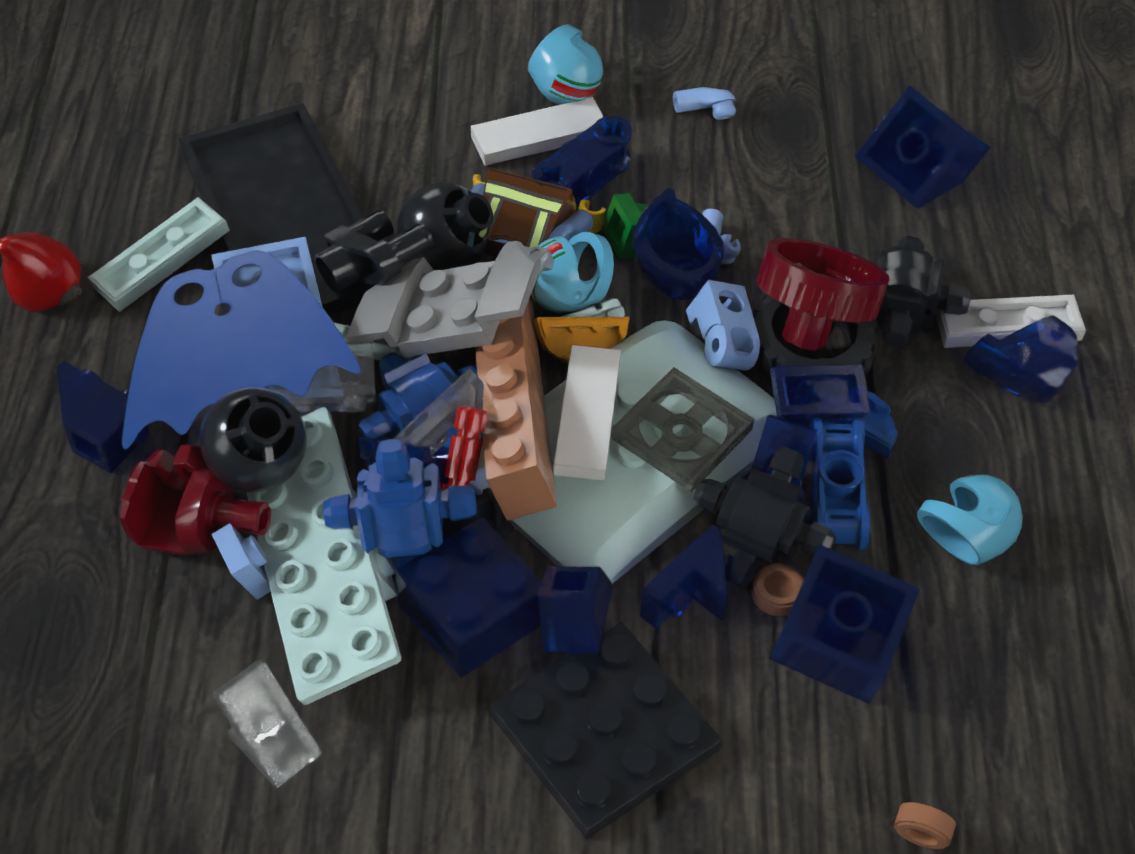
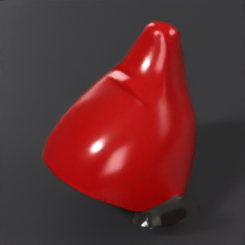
M21 232L7 235L0 239V254L3 259L2 279L13 303L27 311L36 312L53 308L56 305L63 307L81 295L83 291L80 284L81 265L74 251L64 243L38 232Z

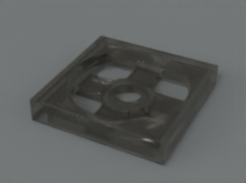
M673 367L611 427V439L692 493L703 479H706L753 430L755 419ZM681 394L694 403L685 414H674L660 404L669 395ZM712 416L726 424L727 435L722 444L702 432V426ZM644 419L662 431V437L652 447L644 440L640 432L639 424ZM684 424L691 428L692 434L682 438L676 436L672 429L676 425ZM678 451H693L701 458L683 460L672 457Z

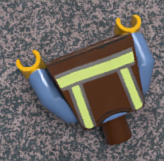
M490 167L487 172L486 182H481V175H473V188L471 192L485 197L493 211V222L490 225L488 238L489 242L484 252L487 255L494 256L493 261L496 260L503 246L510 241H519L524 246L532 248L553 237L563 236L569 241L579 233H597L601 230L606 208L602 207L600 211L596 212L588 210L590 201L583 199L580 202L579 210L575 212L577 207L573 191L570 188ZM487 228L477 233V239L484 237Z

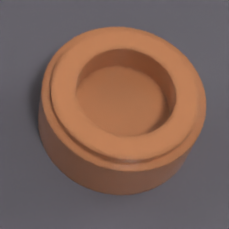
M783 563L768 564L763 566L754 577L751 591L752 598L756 606L769 615H790L801 606L806 584L801 573L794 567Z
M914 802L900 805L894 823V828L901 837L916 845L931 849L948 847L951 844L956 827L954 819L945 812Z

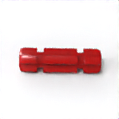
M460 406L457 409L454 427L458 428L457 435L452 434L444 475L449 479L447 484L443 483L442 490H448V486L469 487L470 482L475 481L483 440L479 438V433L485 432L488 417L487 411L472 406Z

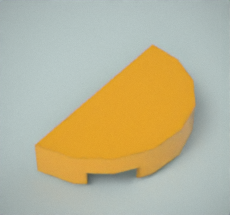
M536 317L533 319L536 335L548 354L565 364H569L572 345L611 349L619 344L627 335L629 317Z

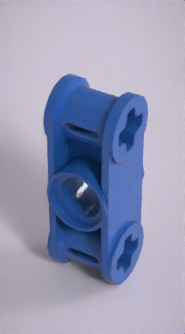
M811 418L808 453L812 469V525L815 521L830 529L836 536L834 544L855 545L857 550H866L870 533L869 507L866 504L863 420H854L852 424L822 423L821 418ZM833 481L841 482L844 485L836 484Z

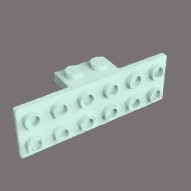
M325 407L302 417L307 435L306 451L299 468L292 477L271 490L246 492L249 501L268 502V507L271 508L269 528L265 535L257 536L268 558V562L264 566L296 697L303 705H308L401 661V654L385 602L398 596L392 575L397 573L398 570L394 567L392 557L385 558L378 554L377 548L366 553L362 549L358 525L353 526V530H334L325 526L323 516L324 501L331 497L347 494L351 498L357 497V493L352 489L332 416Z

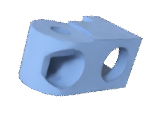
M708 280L686 309L690 325L699 326L702 338L705 339V357L711 366L743 371L750 370L758 359L760 340L745 286ZM719 296L728 297L723 305L720 302Z

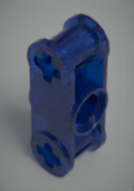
M605 116L598 119L595 124L576 138L567 141L558 151L536 164L532 168L531 178L572 189L576 206L579 205L581 200L595 195L604 185L628 169L631 156L627 150V144L632 138L633 129L631 124L619 116Z

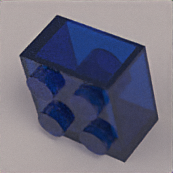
M483 517L445 539L438 548L432 547L424 555H419L395 570L398 605L460 678L546 622V586Z
M819 544L769 659L869 704L886 678L920 588Z

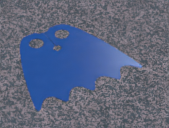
M258 250L249 251L231 257L225 264L212 270L193 269L177 274L167 280L158 292L143 331L129 388L122 446L124 449L129 448L138 433L146 425L154 421H164L177 433L185 435L204 408L214 404L227 393L240 388L281 386L302 397L307 393L316 371L322 367L334 365L353 374H359L361 367L345 339L317 299L281 261L271 254ZM244 265H257L262 270L259 280L250 286L238 287L232 282L234 272ZM198 283L203 287L204 293L202 297L194 304L183 306L177 304L174 300L176 291L183 285ZM221 303L230 304L231 310L226 315L218 316L214 313L215 308Z

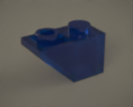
M63 361L57 367L62 422L71 450L76 455L112 473L149 434L148 425L138 433L131 446L124 449L122 446V436L129 391H119L104 383L91 370H80Z
M546 567L538 595L544 652H564L570 655H578L585 652L599 653L613 591L612 582L601 567Z

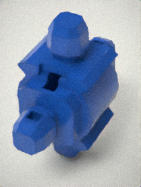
M393 352L382 357L379 361L380 376L386 390L378 394L379 411H375L365 417L358 425L362 440L367 446H378L380 442L391 440L393 436L395 439L401 440L407 448L412 445L417 447L421 457L436 449H439L448 457L452 434L457 435L458 428L454 427L457 409L460 406H469L468 399L479 395L477 365H468L453 372L445 362L437 365L430 363L426 353L411 361Z
M399 439L383 440L379 443L376 451V462L369 466L368 471L363 469L358 473L357 497L351 498L349 494L331 497L324 501L323 506L326 527L334 530H353V526L358 525L362 549L369 553L377 548L378 554L385 558L392 557L394 567L402 574H412L420 571L423 566L424 554L432 549V545L438 548L443 543V518L457 521L469 519L477 514L474 488L468 486H448V490H441L438 466L432 463L424 468L422 461L416 458H409L407 447Z

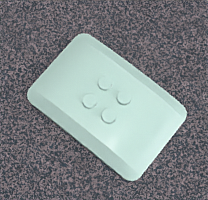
M666 320L656 321L611 348L621 350L605 481L554 475V460L566 380L544 396L557 507L510 520L515 529L564 573L584 588L595 590L613 584L703 511L704 508L700 507L693 499L701 479H713L725 483L728 490L737 476L740 478L746 476L753 468L757 467L783 446L792 436L795 422L792 414L786 407L740 371L711 366L705 357V344L675 322ZM483 446L481 448L476 479L469 484L478 495L482 494L483 489L490 488L486 481Z

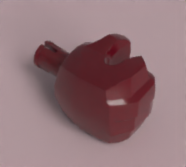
M181 445L175 457L161 449L155 451L145 462L137 463L127 480V487L120 501V521L127 537L133 543L147 550L177 555L201 554L217 549L218 546L212 534L229 523L237 531L263 536L266 534L271 521L269 503L234 499L232 488L223 484L210 472L202 457L200 446Z

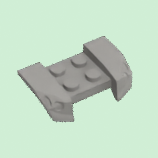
M510 241L503 246L496 260L491 262H479L457 268L433 270L424 257L414 259L401 267V272L382 284L375 285L364 293L346 338L351 344L384 338L390 347L399 346L406 357L490 345L493 343L500 320L523 316L541 270H552L554 264L553 257L546 248L539 246L530 248L524 246L522 242Z

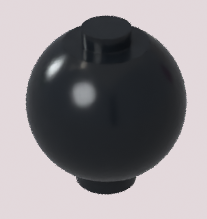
M434 183L417 190L405 202L398 218L397 233L399 235L417 223L423 224L429 230L435 247L417 258L424 257L433 270L473 265L479 261L488 246L490 225L493 222V211L487 199L481 194L472 193L467 188L453 183ZM487 228L484 237L477 239V233Z
M245 387L227 393L209 409L201 426L200 448L206 466L223 484L243 492H263L280 486L297 471L306 451V428L300 413L283 395L266 388Z

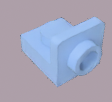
M230 523L213 533L212 536L231 575L256 600L271 592L264 566L268 562V558L253 535L244 538Z

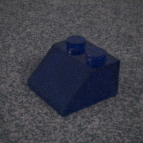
M909 85L855 157L914 207L919 209L963 183L991 147L932 99Z

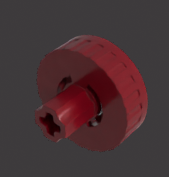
M778 238L770 240L767 244L756 283H758V287L764 293L791 307L782 333L786 342L795 344L802 349L817 351V349L825 347L833 320L865 323L876 319L890 278L882 268L851 252L808 240Z

